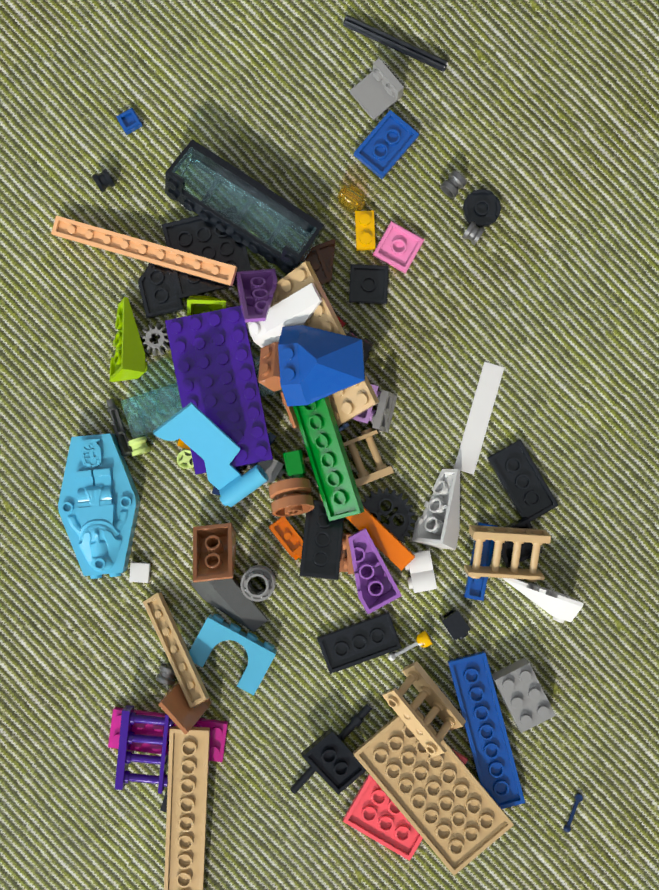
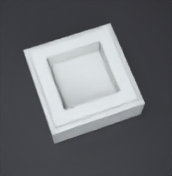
M131 562L129 582L149 583L151 563Z

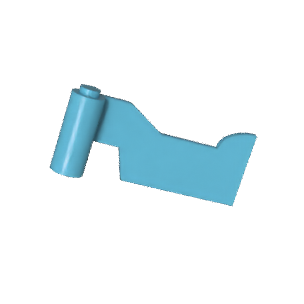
M192 402L153 431L154 435L163 440L175 441L181 439L204 460L208 481L219 490V499L224 506L233 507L269 480L264 469L258 464L243 475L230 464L240 451V447Z

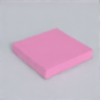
M391 221L373 256L406 274L425 239Z

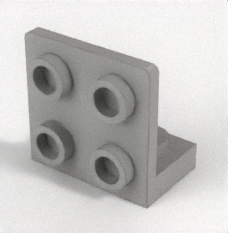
M378 58L373 63L372 72L350 90V94L371 119L375 120L403 96L404 86L381 59Z

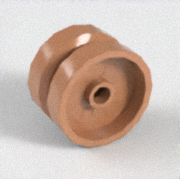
M285 479L275 482L268 487L269 497L274 500L271 503L272 515L288 517L300 515L313 510L315 507L313 497L308 495L312 491L309 479Z

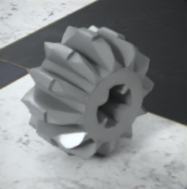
M157 323L154 329L153 325L149 324V331L146 329L142 330L146 336H140L141 340L144 341L142 343L143 348L147 347L145 352L148 354L152 352L153 356H157L158 351L161 355H164V348L168 351L170 350V347L167 346L169 339L166 326L161 328V325ZM155 336H158V337H159V339H158V342H159V343H157V344H156L155 342H153V341H155Z

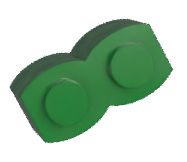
M296 450L283 453L287 476H291V478L304 477L303 473H307L303 451Z

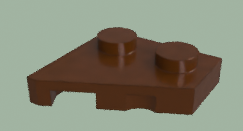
M335 239L314 246L306 259L303 260L304 262H310L321 286L332 281Z

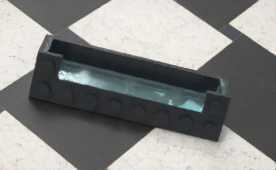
M193 139L165 172V194L170 199L178 201L187 210L195 212L202 220L209 221L219 231L226 232L236 242L246 245L250 251L263 256L267 262L275 264L286 274H289L304 262L322 233L324 224Z

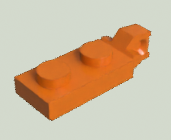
M280 517L269 526V529L291 557L295 560L301 559L303 540L285 517Z

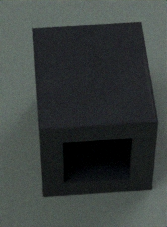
M455 607L439 618L454 640L465 638L469 634L468 631L471 630Z

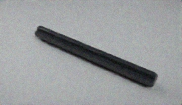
M347 15L344 19V27L442 72L446 70L447 60L350 15Z

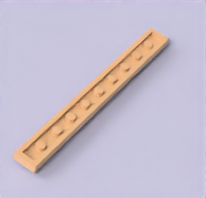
M56 216L51 232L52 235L229 286H233L237 267L60 216Z

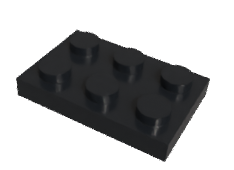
M332 728L328 729L301 753L309 765L338 795L367 771L353 755V751Z

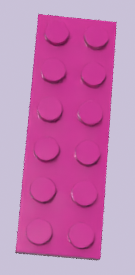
M114 707L108 748L118 749L121 716L124 708ZM134 710L137 715L165 717V713ZM200 718L193 727L210 728L209 761L223 762L228 722ZM135 723L132 725V732L139 735L163 737L164 725ZM133 742L130 750L162 754V745Z

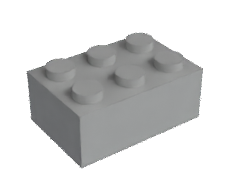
M525 658L491 674L516 727L521 733L556 716L530 663Z

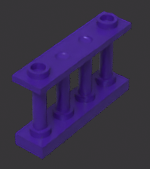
M126 705L122 710L115 790H123L130 781L159 784L158 794H162L164 788L168 787L170 727H173L175 723L167 714H165V717L137 715L134 712L133 705ZM135 723L164 725L163 737L135 734V732H132V725ZM133 742L162 745L161 756L133 754L130 751V746ZM131 762L160 764V775L131 773V771H128V767Z

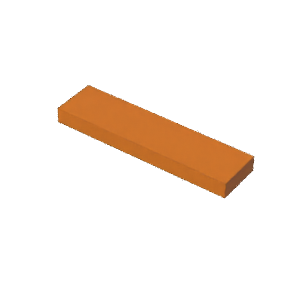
M365 507V512L346 517L359 531L366 528L374 545L401 571L415 558V555Z

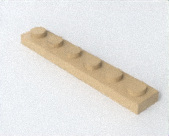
M156 593L145 600L143 604L190 708H194L210 697L162 593Z

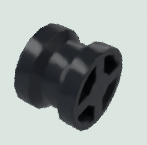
M106 168L100 174L92 175L102 193L106 191V188L116 186Z

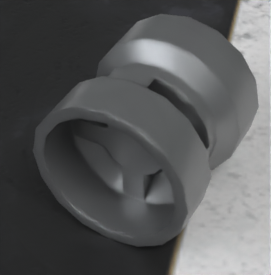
M452 171L448 176L449 179L440 185L441 190L452 199L457 196L458 190L467 184L466 179L457 171Z

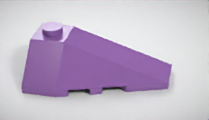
M275 269L236 272L238 297L245 323L266 321L277 286Z
M366 528L349 536L348 540L358 598L367 614H370L402 595Z

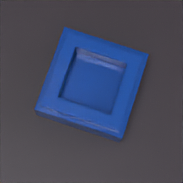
M133 107L116 116L126 135L143 126Z

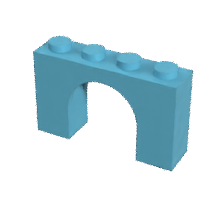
M210 614L189 653L193 662L203 667L211 651L218 643L226 640L240 643L248 654V665L237 687L254 696L277 650L274 649L275 646L273 644L257 640L258 637L250 632L246 634L241 631V627L238 625L224 622V618L220 615Z

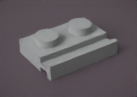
M381 390V394L377 397L380 403L377 404L376 413L372 417V428L388 433L397 396L389 391Z

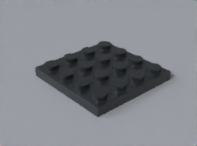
M236 206L216 211L233 223L238 217ZM199 215L161 224L167 247L236 266L237 272L252 271L246 245L236 242L232 236L226 232L219 231L215 225L209 221L202 220ZM173 270L180 299L237 286V274L235 275L233 286Z

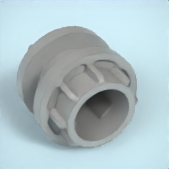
M263 565L250 567L241 579L242 593L249 600L256 602L269 598L276 585V578L272 570ZM256 576L262 577L265 580L266 588L261 590L255 589L251 584V578Z

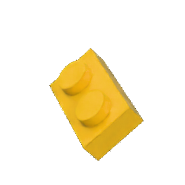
M374 210L355 211L356 251L375 250Z

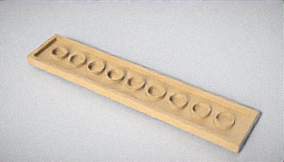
M178 726L170 727L164 890H204L210 728L192 727L186 735Z

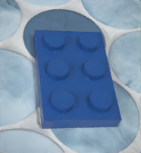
M390 110L356 149L353 156L383 180L416 141L419 133Z

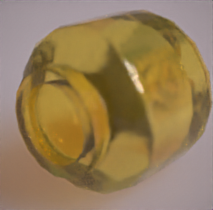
M353 184L344 185L337 195V199H339L338 205L350 213H354L356 210L361 211L366 203L364 200L365 193Z

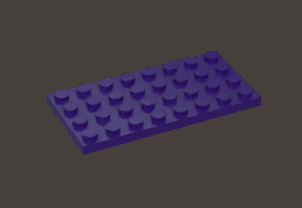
M241 305L165 320L182 409L192 402L240 447V451L230 463L233 467L272 460L273 455L248 330ZM190 448L195 475L207 473L204 460Z

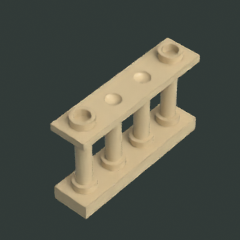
M372 428L362 431V436L343 443L344 447L348 446L359 473L357 474L358 478L355 479L357 487L394 473L391 466H386V463L383 464L373 439V435L378 434V431H372ZM366 439L376 464V471L370 474L365 470L355 442Z
M469 525V534L476 541L473 564L464 565V570L469 577L475 579L481 577L526 579L530 582L545 579V576L537 569L541 545L543 543L550 544L551 536L546 530ZM486 540H493L495 542L491 567L480 566L483 542ZM505 541H512L514 543L510 568L499 567L502 544ZM524 542L533 544L529 569L518 568L521 546Z
M416 661L405 666L402 670L407 679L399 689L394 688L385 692L382 696L424 746L425 750L432 757H435L447 751L441 744V741L448 731L462 727L466 720ZM413 684L419 694L409 705L403 695ZM425 699L431 706V710L422 721L415 711ZM438 715L444 724L438 733L434 735L428 726Z

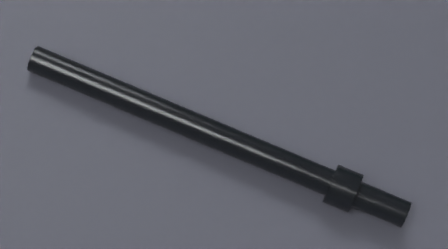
M367 703L358 714L355 713L350 718L351 721L338 736L344 741L356 726L359 727L364 722L363 719L373 708ZM311 766L290 788L292 793L296 794L316 772Z

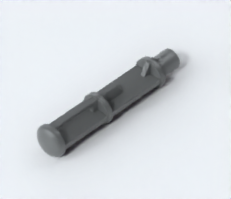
M114 399L106 400L108 405L107 412L110 413L114 424L113 428L122 453L121 455L129 456L132 451L128 445L119 408L115 405Z

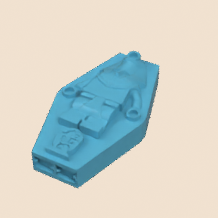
M111 433L71 437L58 502L60 517L84 576H90L91 579L102 578V574L117 577L127 570L140 507L138 491L124 456L121 455L115 434Z

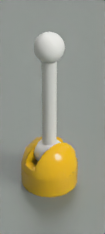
M426 630L417 635L415 643L396 653H390L388 659L394 661L397 656L416 646L425 648L432 645L433 643Z

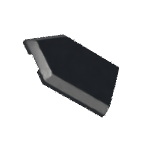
M149 263L147 269L138 280L146 318H155L184 310L182 299L179 298L173 271L166 267Z

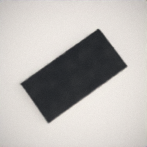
M521 439L487 457L488 462L521 519L527 517L531 522L559 506Z
M314 500V509L307 512L305 517L299 577L338 580L344 518L329 521L323 501Z
M389 611L317 637L330 674L402 648Z

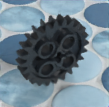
M378 488L377 494L371 490V497L364 495L366 501L362 502L363 506L370 513H374L379 521L382 520L380 517L382 514L387 516L395 507L398 508L395 513L387 518L389 522H382V524L399 541L401 540L403 543H406L404 536L411 537L408 530H414L410 524L416 522V520L411 519V516L416 513L409 511L413 505H406L409 499L405 498L402 500L403 493L396 496L395 489L390 494L388 488H385L384 493ZM384 500H388L391 503L390 508L386 511L380 507L381 502ZM402 515L403 522L400 525H395L393 523L394 516Z

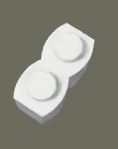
M430 550L413 552L415 558L405 567V570L410 572V577L407 578L409 589H413L414 593L437 589Z

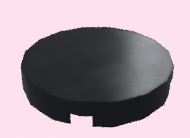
M474 190L463 203V216L469 224L474 221L479 228L489 227L495 223L500 215V200L490 190Z

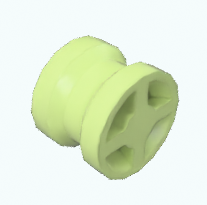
M146 436L128 441V445L132 448V457L151 451L150 447L147 446Z
M183 450L177 456V463L183 469L194 467L193 460L191 459V450Z

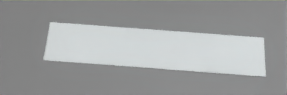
M484 362L454 469L474 475L504 367Z

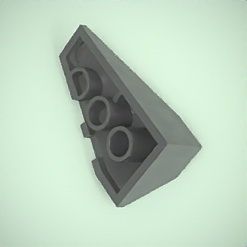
M234 576L229 579L193 582L191 584L203 600L252 632L268 621V618L257 604L244 596L241 585Z

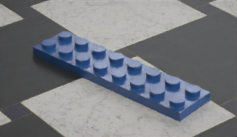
M485 651L448 660L461 715L466 720L464 726L480 784L501 809L525 803Z

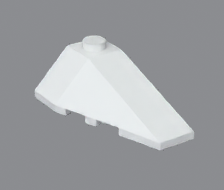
M310 283L269 309L266 321L248 322L246 327L253 341L263 348L274 342H279L282 327L304 325L306 320L310 319L320 305L322 299L314 283Z
M442 469L432 489L433 494L429 502L426 501L424 505L426 508L421 518L418 517L415 523L412 541L436 548L456 550L460 531V470Z
M502 578L552 615V619L557 622L564 623L565 620L572 622L583 607L584 603L571 596L520 579Z

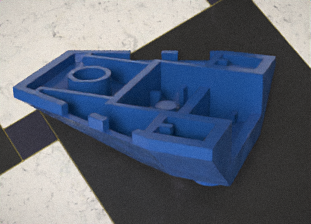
M305 325L282 327L278 343L280 386L288 407L312 404L317 400L365 381L362 339Z

